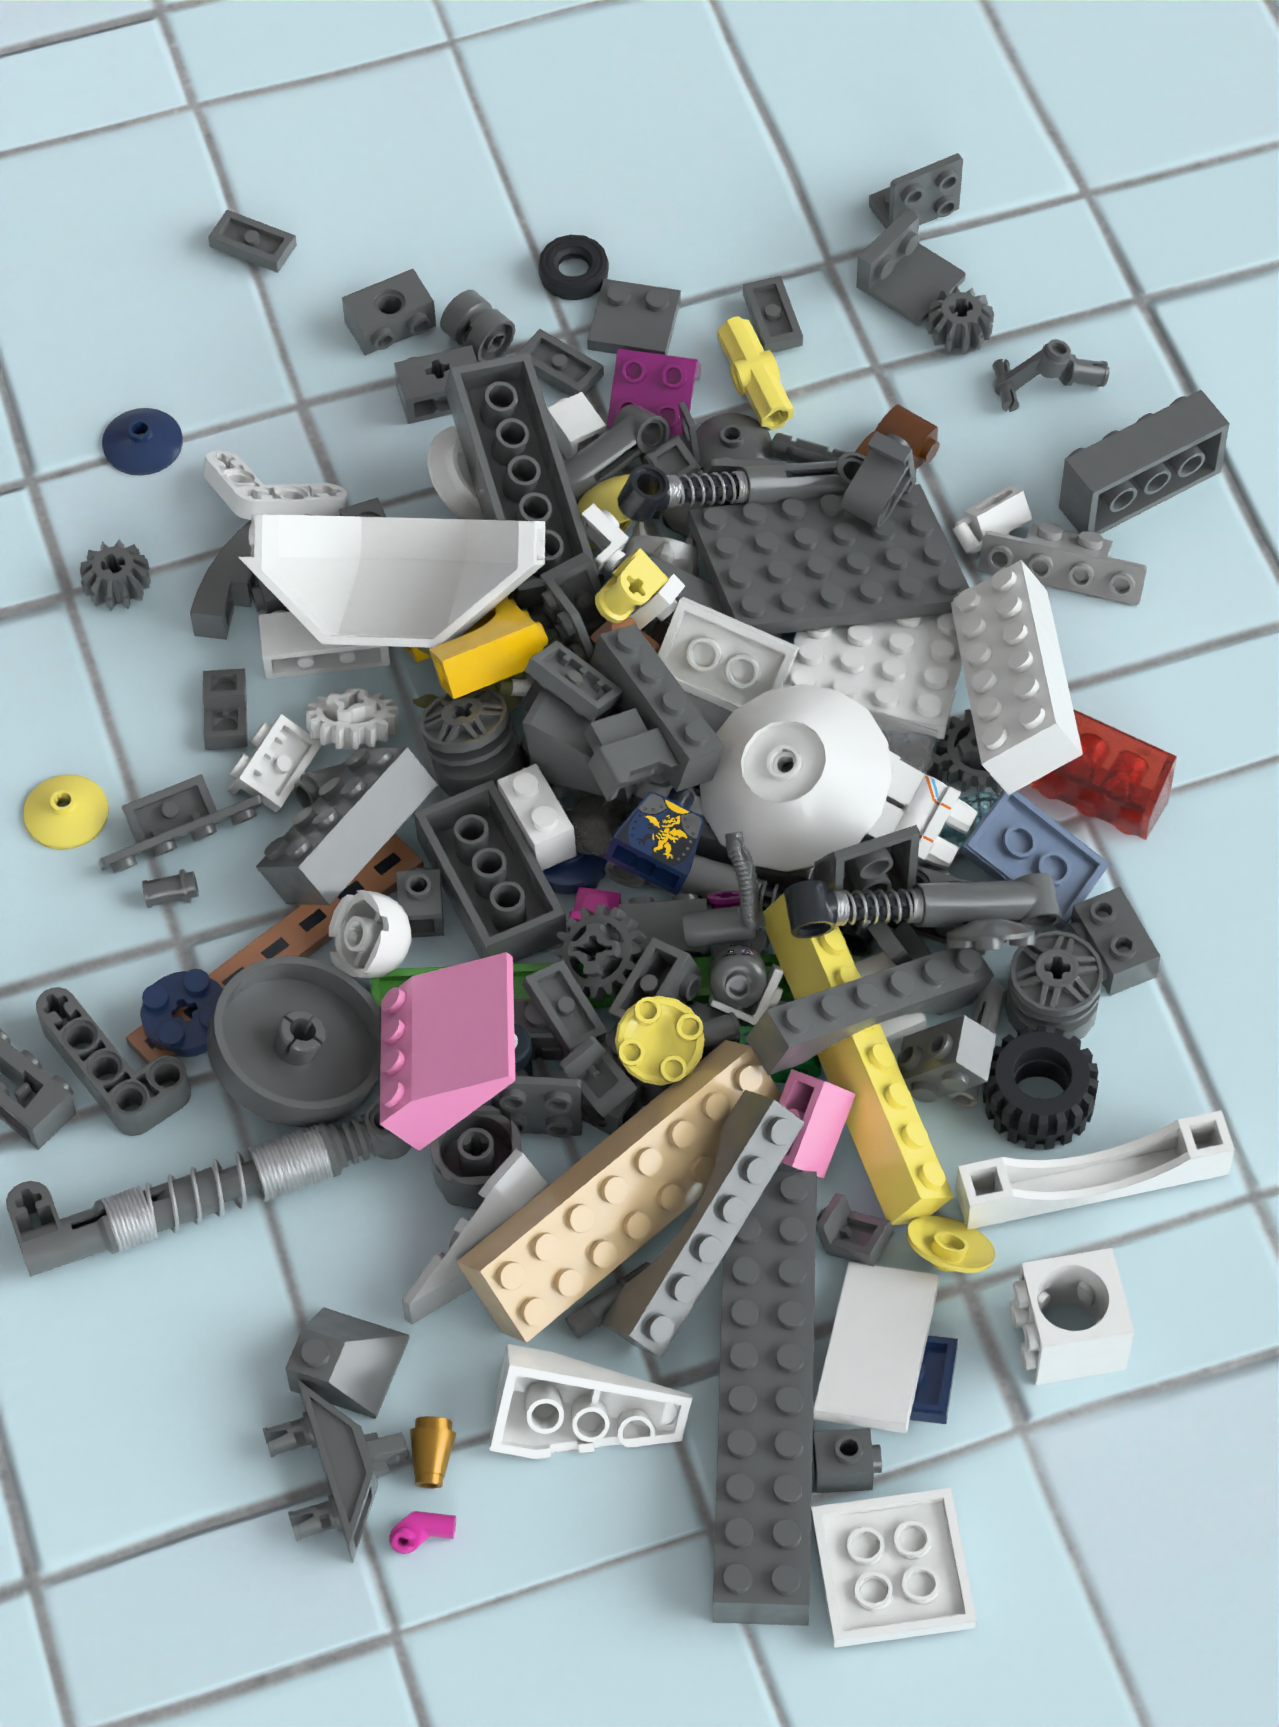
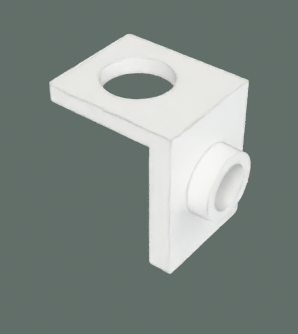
M772 964L767 975L765 992L758 1002L754 1004L751 1011L745 1008L735 1009L717 1001L713 994L708 999L709 1004L726 1013L733 1012L737 1018L756 1025L767 1009L778 1005L783 989L777 986L784 972L780 966Z

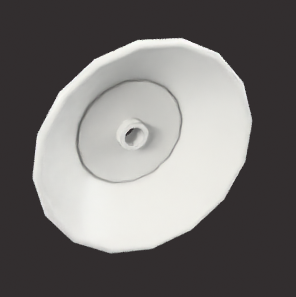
M800 684L765 691L733 711L716 733L725 749L713 780L700 784L702 812L720 844L726 847L725 834L733 832L743 833L746 848L750 852L755 866L783 872L812 868L815 861L827 854L859 844L882 814L892 780L888 741L869 710L838 690ZM794 762L793 768L790 771L781 772V768L785 763Z

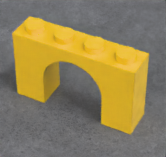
M506 597L460 637L429 650L441 687L453 699H456L523 672L530 658L548 645V638L539 621L535 623L526 610L521 611L513 598L508 599ZM404 647L405 652L416 662L430 658L428 654L420 651L417 647Z

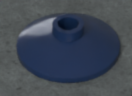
M138 408L122 413L110 422L102 438L103 452L107 461L117 470L130 475H150L164 470L177 459L183 446L182 431L177 421L169 414L152 408Z

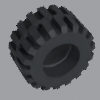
M1037 1026L1036 1032H1029L1028 1028L1025 1027L1018 1029L1016 1038L1008 1034L1002 1039L1001 1047L995 1046L988 1082L984 1083L983 1103H986L985 1113L988 1120L994 1119L993 1128L999 1134L1007 1131V1140L1014 1144L1018 1140L1026 1142L1025 1148L1034 1150L1035 1144H1043L1044 1150L1054 1149L1055 1141H1060L1064 1146L1072 1142L1073 1133L1080 1136L1085 1130L1086 1122H1090L1099 1083L1097 1080L1099 1073L1097 1063H1092L1093 1054L1089 1048L1080 1049V1039L1076 1036H1072L1070 1039L1064 1037L1065 1030L1056 1028L1055 1032L1052 1033L1046 1032V1026ZM1045 1077L1060 1085L1064 1092L1054 1098L1039 1099L1024 1093L1017 1084L1026 1078Z

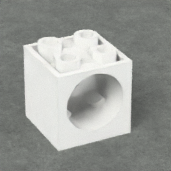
M1113 1248L1021 1263L1019 1281H1013L1015 1300L1010 1301V1313L1014 1328L1022 1327L1025 1342L1020 1343L1021 1359L1025 1370L1032 1369L1035 1384L1041 1385L1126 1370L1134 1328ZM1056 1305H1073L1088 1312L1097 1323L1085 1330L1070 1331L1050 1323L1042 1312Z

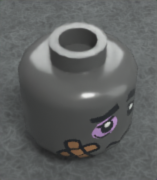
M736 944L726 946L717 952L711 960L709 967L710 988L717 1001L735 1009L748 1008L758 1002L765 992L767 976L765 962L757 951L749 946Z

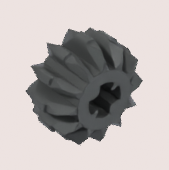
M955 286L952 294L940 291L937 300H932L928 307L926 323L928 334L933 335L934 345L945 344L948 353L954 348H960L965 355L969 346L980 350L983 340H989L992 334V323L994 322L993 307L988 305L986 295L975 296L973 287L967 292H960L957 286Z
M119 539L113 547H108L102 541L101 551L88 550L87 561L82 562L80 567L81 585L83 592L86 593V596L91 597V601L94 602L95 606L106 602V606L112 611L116 604L122 603L123 606L129 609L131 599L143 600V590L150 588L151 579L148 572L150 568L147 558H145V555H140L139 549H137L135 544L125 548Z

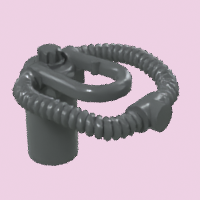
M742 832L725 834L727 854L735 868L734 871L737 872L736 876H738L739 890H741L739 891L741 895L739 897L740 904L733 907L683 913V931L687 948L753 940L756 938V931L766 927L765 915L763 912H759V887H757L759 883L756 882L758 878L756 877L754 861L746 848Z

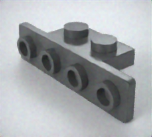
M202 774L123 805L121 808L136 844L100 858L98 864L101 871L111 867L113 873L121 872L137 865L138 863L135 859L137 856L151 851L153 857H158L178 848L175 841L191 835L193 841H197L216 833L215 825L231 819L234 826L256 817L254 809L262 805V799L260 795L217 811Z

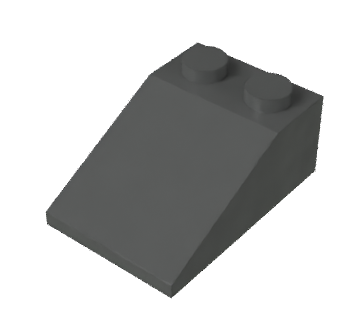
M917 825L829 853L814 862V880L826 882L828 888L833 891L846 890L850 894L855 890L863 894L865 890H871L874 893L880 889L885 893L889 889H893L895 892L901 888L905 890L912 889L913 885L916 884L920 831Z

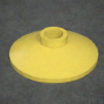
M59 775L43 781L31 791L23 808V819L28 833L38 843L53 849H73L92 841L103 830L109 814V806L103 790L92 780L79 775ZM70 802V804L65 807L58 806L61 803Z
M943 1216L918 1217L909 1224L906 1232L908 1243L914 1251L931 1262L935 1268L944 1272H982L993 1264L995 1258V1249L986 1236L975 1228L967 1230L965 1223Z

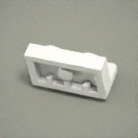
M282 714L271 725L265 721L250 741L256 746L249 757L243 753L229 773L235 778L228 788L229 792L235 795L240 789H243L253 797L260 795L263 804L274 812H277L283 806L294 789V784L299 781L301 775L305 772L321 747L318 739H311L308 732Z

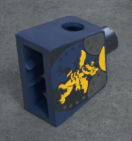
M674 788L670 790L667 798L656 792H649L615 833L604 859L674 895H678L690 873L704 824L702 816L690 810L695 801L694 795L688 789L676 792Z

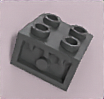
M956 153L892 180L890 187L869 195V207L885 229L906 209L919 216V226L939 217L950 215L958 210L960 206L962 157L959 153Z
M906 209L858 256L856 287L915 325H920L928 317V307L931 301L937 300L940 291L952 294L955 286L958 288L965 281L966 273L919 243V216Z
M555 641L531 657L524 670L534 678V681L522 702V708L529 712L541 691L549 693L569 704L577 714L586 717L592 722L595 719L600 720L611 716L624 691L560 642Z

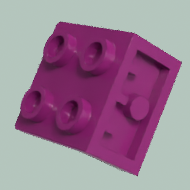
M618 349L607 428L609 429L614 425V420L623 407L636 404L664 418L669 424V437L683 434L678 403L684 401L689 412L691 411L695 380L700 379L702 364L697 359Z

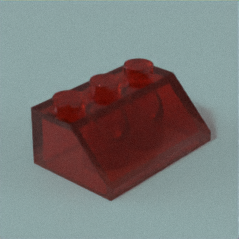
M1073 709L1083 755L1032 782L1031 787L1037 789L1043 796L1049 799H1058L1076 807L1079 812L1088 817H1097L1114 825L1124 834L1136 835L1146 840L1169 802L1177 756Z

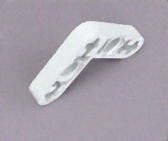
M211 451L205 456L204 478L230 509L241 518L251 520V514L340 516L339 509L346 506L348 493L338 485L330 483L264 485L236 454L226 451Z

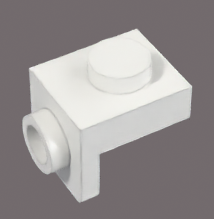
M593 503L582 513L581 519L588 541L601 552L594 559L598 573L603 569L610 573L625 558L626 555L622 551L629 537L619 528L618 521L610 512L600 510Z
M675 574L671 575L658 592L643 605H638L628 617L636 622L639 630L655 617L662 622L676 609L678 602L675 598L685 585Z

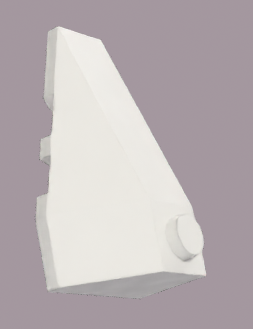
M507 1344L497 1384L489 1450L539 1459L551 1457V1453L579 1450V1454L595 1452L594 1448L622 1444L629 1448L679 1442L683 1438L692 1395L554 1352Z

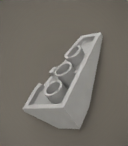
M517 1148L488 1179L478 1193L484 1200L472 1218L466 1220L461 1217L453 1228L455 1233L450 1240V1249L447 1253L438 1252L432 1257L402 1299L405 1320L409 1323L414 1324L472 1289L473 1287L456 1262L549 1186L524 1153Z

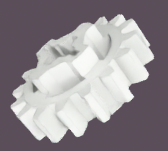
M346 689L343 694L330 691V695L327 698L322 696L316 697V703H309L308 711H306V729L310 732V738L320 739V743L323 746L336 743V749L358 750L361 744L375 747L377 740L387 742L389 741L388 735H395L397 733L398 707L394 706V700H383V693L368 695V689Z

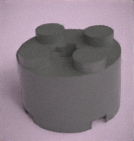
M483 1104L430 1143L434 1179L448 1203L472 1209L480 1207L484 1198L478 1193L488 1179L516 1148L522 1152L520 1133L515 1123L500 1114L499 1109Z

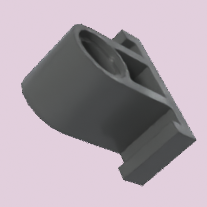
M875 431L867 444L871 450L849 484L841 503V509L880 528L889 518L903 493L909 495L916 483V475L910 445L899 436L889 434L887 437Z

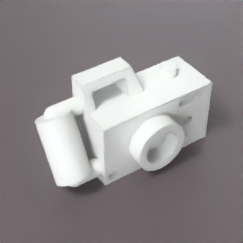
M1009 485L965 510L966 517L957 521L952 530L966 554L969 552L975 554L981 551L986 531L1009 535L1010 531L1021 528L1024 523L1032 519L1024 490Z

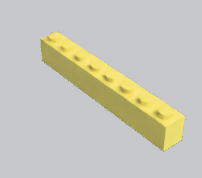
M784 893L763 912L766 919V933L784 972L794 1000L861 978L838 925L830 933L815 938L794 937L791 934ZM880 1023L855 1033L817 1054L829 1083L856 1094L847 1116L846 1124L886 1220H889L891 1225L910 1224L918 1217L931 1216L954 1196L946 1180L945 1173L940 1166L927 1131L923 1126Z

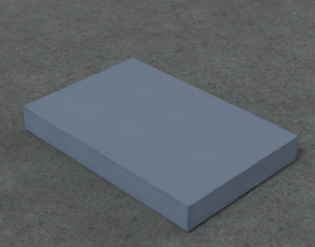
M1004 789L958 850L996 881L1015 880L1018 877L1032 873L1050 874L1053 877L1061 915L1060 921L1053 926L1060 931L1071 920L1073 905L1086 899L1110 865V863L1020 792L1015 791L1008 795Z

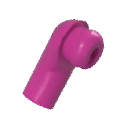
M413 1511L391 1530L389 1543L397 1553L409 1554L429 1537L454 1539L457 1517L455 1515Z

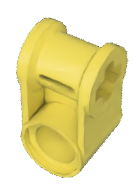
M638 548L614 570L613 576L596 594V607L607 621L621 623L638 605H643L658 592L669 578L641 548Z

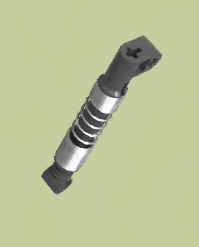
M379 1099L367 1108L365 1114L360 1115L361 1121L359 1122L356 1117L350 1119L351 1125H347L346 1121H342L339 1123V1129L336 1128L335 1124L331 1126L324 1123L313 1124V1126L308 1128L305 1127L304 1130H296V1132L291 1134L288 1133L287 1136H279V1138L274 1140L271 1139L270 1142L266 1141V1143L262 1142V1144L249 1147V1161L245 1162L240 1152L236 1151L235 1166L222 1169L218 1160L214 1159L212 1161L213 1169L209 1167L197 1172L195 1167H191L189 1175L177 1179L169 1174L167 1177L168 1182L152 1187L149 1182H146L145 1190L143 1191L137 1185L136 1188H129L128 1191L124 1190V1192L120 1191L119 1194L115 1193V1195L111 1194L110 1197H103L102 1200L95 1201L91 1209L59 1219L48 1188L36 1181L22 1182L14 1186L8 1193L6 1207L29 1275L32 1277L106 1250L115 1254L119 1251L127 1250V1248H135L136 1245H144L149 1240H157V1233L167 1229L178 1233L181 1224L193 1221L196 1225H200L202 1217L213 1213L221 1218L225 1211L224 1203L230 1200H234L236 1205L244 1210L247 1206V1195L256 1192L262 1201L267 1202L269 1199L273 1200L274 1197H282L283 1194H290L291 1191H299L300 1188H307L308 1185H316L317 1182H324L325 1179L329 1180V1178L333 1179L339 1176L343 1168L349 1166L348 1160H351L353 1164L359 1163L360 1156H362L364 1161L370 1159L369 1153L371 1152L374 1157L378 1156L388 1160L397 1159L407 1154L412 1146L389 1130H384L385 1128L380 1125ZM239 1197H242L243 1205L238 1200ZM37 1212L41 1226L33 1228L29 1215Z

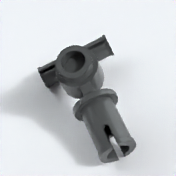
M1053 339L1045 344L1042 350L1010 370V363L1007 359L1004 362L1003 359L996 360L992 365L996 376L993 385L995 393L1001 397L1003 410L1007 412L1009 408V412H1012L1019 408L1016 391L1037 375L1041 374L1046 378H1058L1065 386L1081 383L1104 387L1109 378L1110 369L1107 367L1108 362L1077 359L1074 354H1070V347L1064 341Z

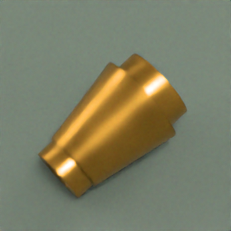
M433 1416L415 1419V1428L410 1429L415 1486L432 1489L443 1487V1478L445 1477L456 1433L452 1431L453 1422L451 1420Z

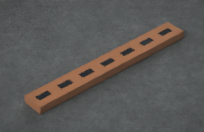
M394 834L330 905H300L211 972L209 978L215 980L224 989L237 973L253 963L281 956L309 957L334 938L329 937V926L333 912L343 897L347 894L356 895L358 890L378 892L389 896L397 890L396 872L409 871L417 867L424 868L423 860ZM182 1007L178 1009V1012L173 1017H182L185 1022L192 1020V1012L196 1009ZM142 1025L126 1037L128 1046L146 1065L161 1056L177 1057L175 1052L167 1051L163 1048L161 1051L155 1048L147 1039Z

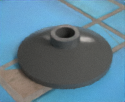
M739 413L720 414L709 418L696 430L700 462L698 464L702 471H704L709 460L720 457H730L738 460H756L759 458L770 460L771 436L765 427H761L758 420Z

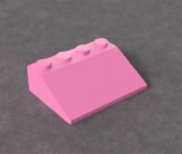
M507 952L412 976L399 987L390 989L381 1000L380 1125L418 1151L422 1150L515 1081L513 956Z

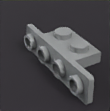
M1053 523L1032 524L1026 539L986 531L983 537L978 564L980 571L995 574L1000 569L1007 568L1022 560L1042 585L1132 605L1140 603L1147 567L1143 564L1111 558L1110 553L1113 541L1103 539L1101 535L1094 532H1081L1079 534L1065 531L1061 526Z

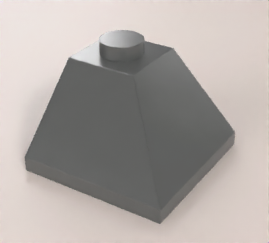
M323 1307L302 1328L285 1367L290 1391L300 1394L298 1379L330 1404L376 1419L410 1337L408 1334Z

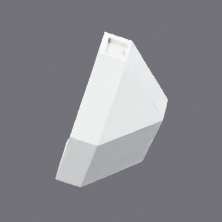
M251 514V525L249 528L251 556L238 558L321 644L433 648L460 637L545 564V521Z

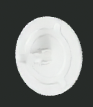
M449 426L433 438L428 449L427 464L431 481L442 501L460 519L484 520L456 426Z

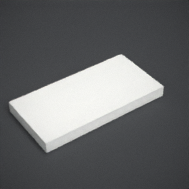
M848 1262L813 1409L814 1420L907 1433L939 1287V1274L876 1265L873 1267L867 1264Z

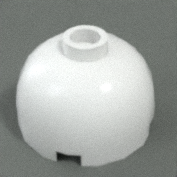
M358 890L356 895L347 894L341 899L334 910L329 926V937L335 938L336 951H330L331 960L336 968L353 978L384 977L396 970L408 953L411 944V928L408 916L400 904L384 894L365 890Z

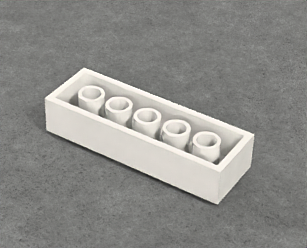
M1019 560L1007 568L1000 569L993 576L976 586L965 589L951 602L981 764L1008 795L1083 755L1048 592L1024 562Z

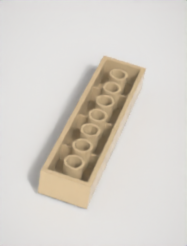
M725 1040L698 1062L692 1073L679 1082L670 1085L456 1262L502 1333L525 1343L530 1341L703 1195L715 1166L720 1146L721 1128L744 1090L746 1089L775 1099L777 1102H779L781 1097L780 1091L771 1076L765 1071L751 1046Z

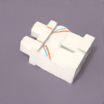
M889 751L892 780L883 811L863 839L868 841L917 825L920 831L917 865L923 867L924 863L927 862L932 866L948 870L959 847L939 837L942 829L946 824L966 835L978 812L959 799L960 791L951 786L948 787L932 776L922 773L901 761V757Z

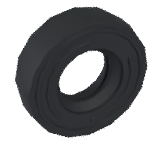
M570 234L554 239L541 252L538 272L543 286L552 295L565 300H581L596 294L601 290L603 279H607L609 271V261L604 248L596 240L584 235ZM574 258L584 260L589 268L582 275L566 276L559 271V265L564 260Z

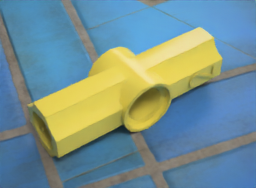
M740 316L726 320L717 329V339L730 363L731 377L740 396L746 395L761 427H768L770 430L783 427L793 417L794 409L780 383V373L774 355L770 350L764 351L749 319H742Z

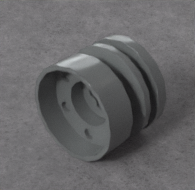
M484 687L456 699H453L446 693L435 699L424 710L420 720L422 735L426 742L428 753L431 756L439 786L449 796H455L491 780L494 781L498 789L497 780L522 770L524 760L516 733L513 731L505 698L496 690Z
M1057 930L1037 933L1035 935V945L1019 946L1013 954L1005 1003L1008 1021L1017 1033L1018 1029L1025 1027L1028 1028L1029 1032H1036L1037 1026H1046V1032L1054 1033L1055 1029L1059 1028L1065 1030L1064 1037L1070 1039L1072 1036L1082 1039L1095 1024L1104 974L1100 956L1090 943L1075 934Z

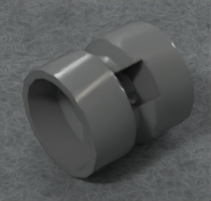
M466 290L454 297L447 305L440 320L442 331L456 343L463 345V347L472 345L476 359L479 362L497 359L502 356L513 341L516 332L514 323L499 310L492 309L491 304L474 290Z

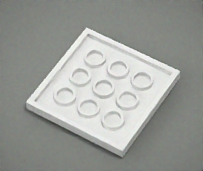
M944 613L796 631L793 644L798 646L799 650L782 688L806 684L838 690L869 710L879 727L939 739L945 738L962 668L953 614Z

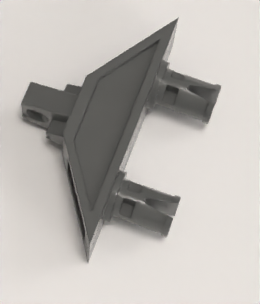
M297 1379L305 1412L302 1413L303 1417L270 1428H263L266 1444L268 1445L271 1458L310 1444L312 1449L317 1448L331 1495H328V1501L288 1512L297 1542L303 1538L337 1528L338 1532L343 1531L353 1563L378 1488L377 1478L388 1474L389 1466L409 1459L406 1441L402 1432L378 1438L377 1432L364 1434L360 1425Z

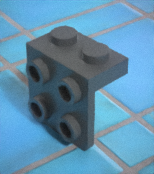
M583 552L540 575L546 591L541 593V597L549 613L552 616H557L559 623L555 624L554 628L562 644L565 647L569 646L574 654L590 664L594 648L589 637L607 620L600 614L595 604V596L602 588L591 559Z

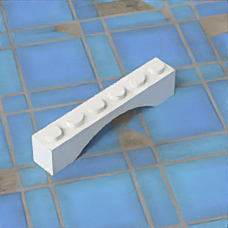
M1222 1110L1178 1119L1160 1130L1137 1140L1087 1155L1049 1160H1022L998 1157L960 1165L957 1171L955 1191L966 1228L970 1230L1228 1175L1235 1149Z

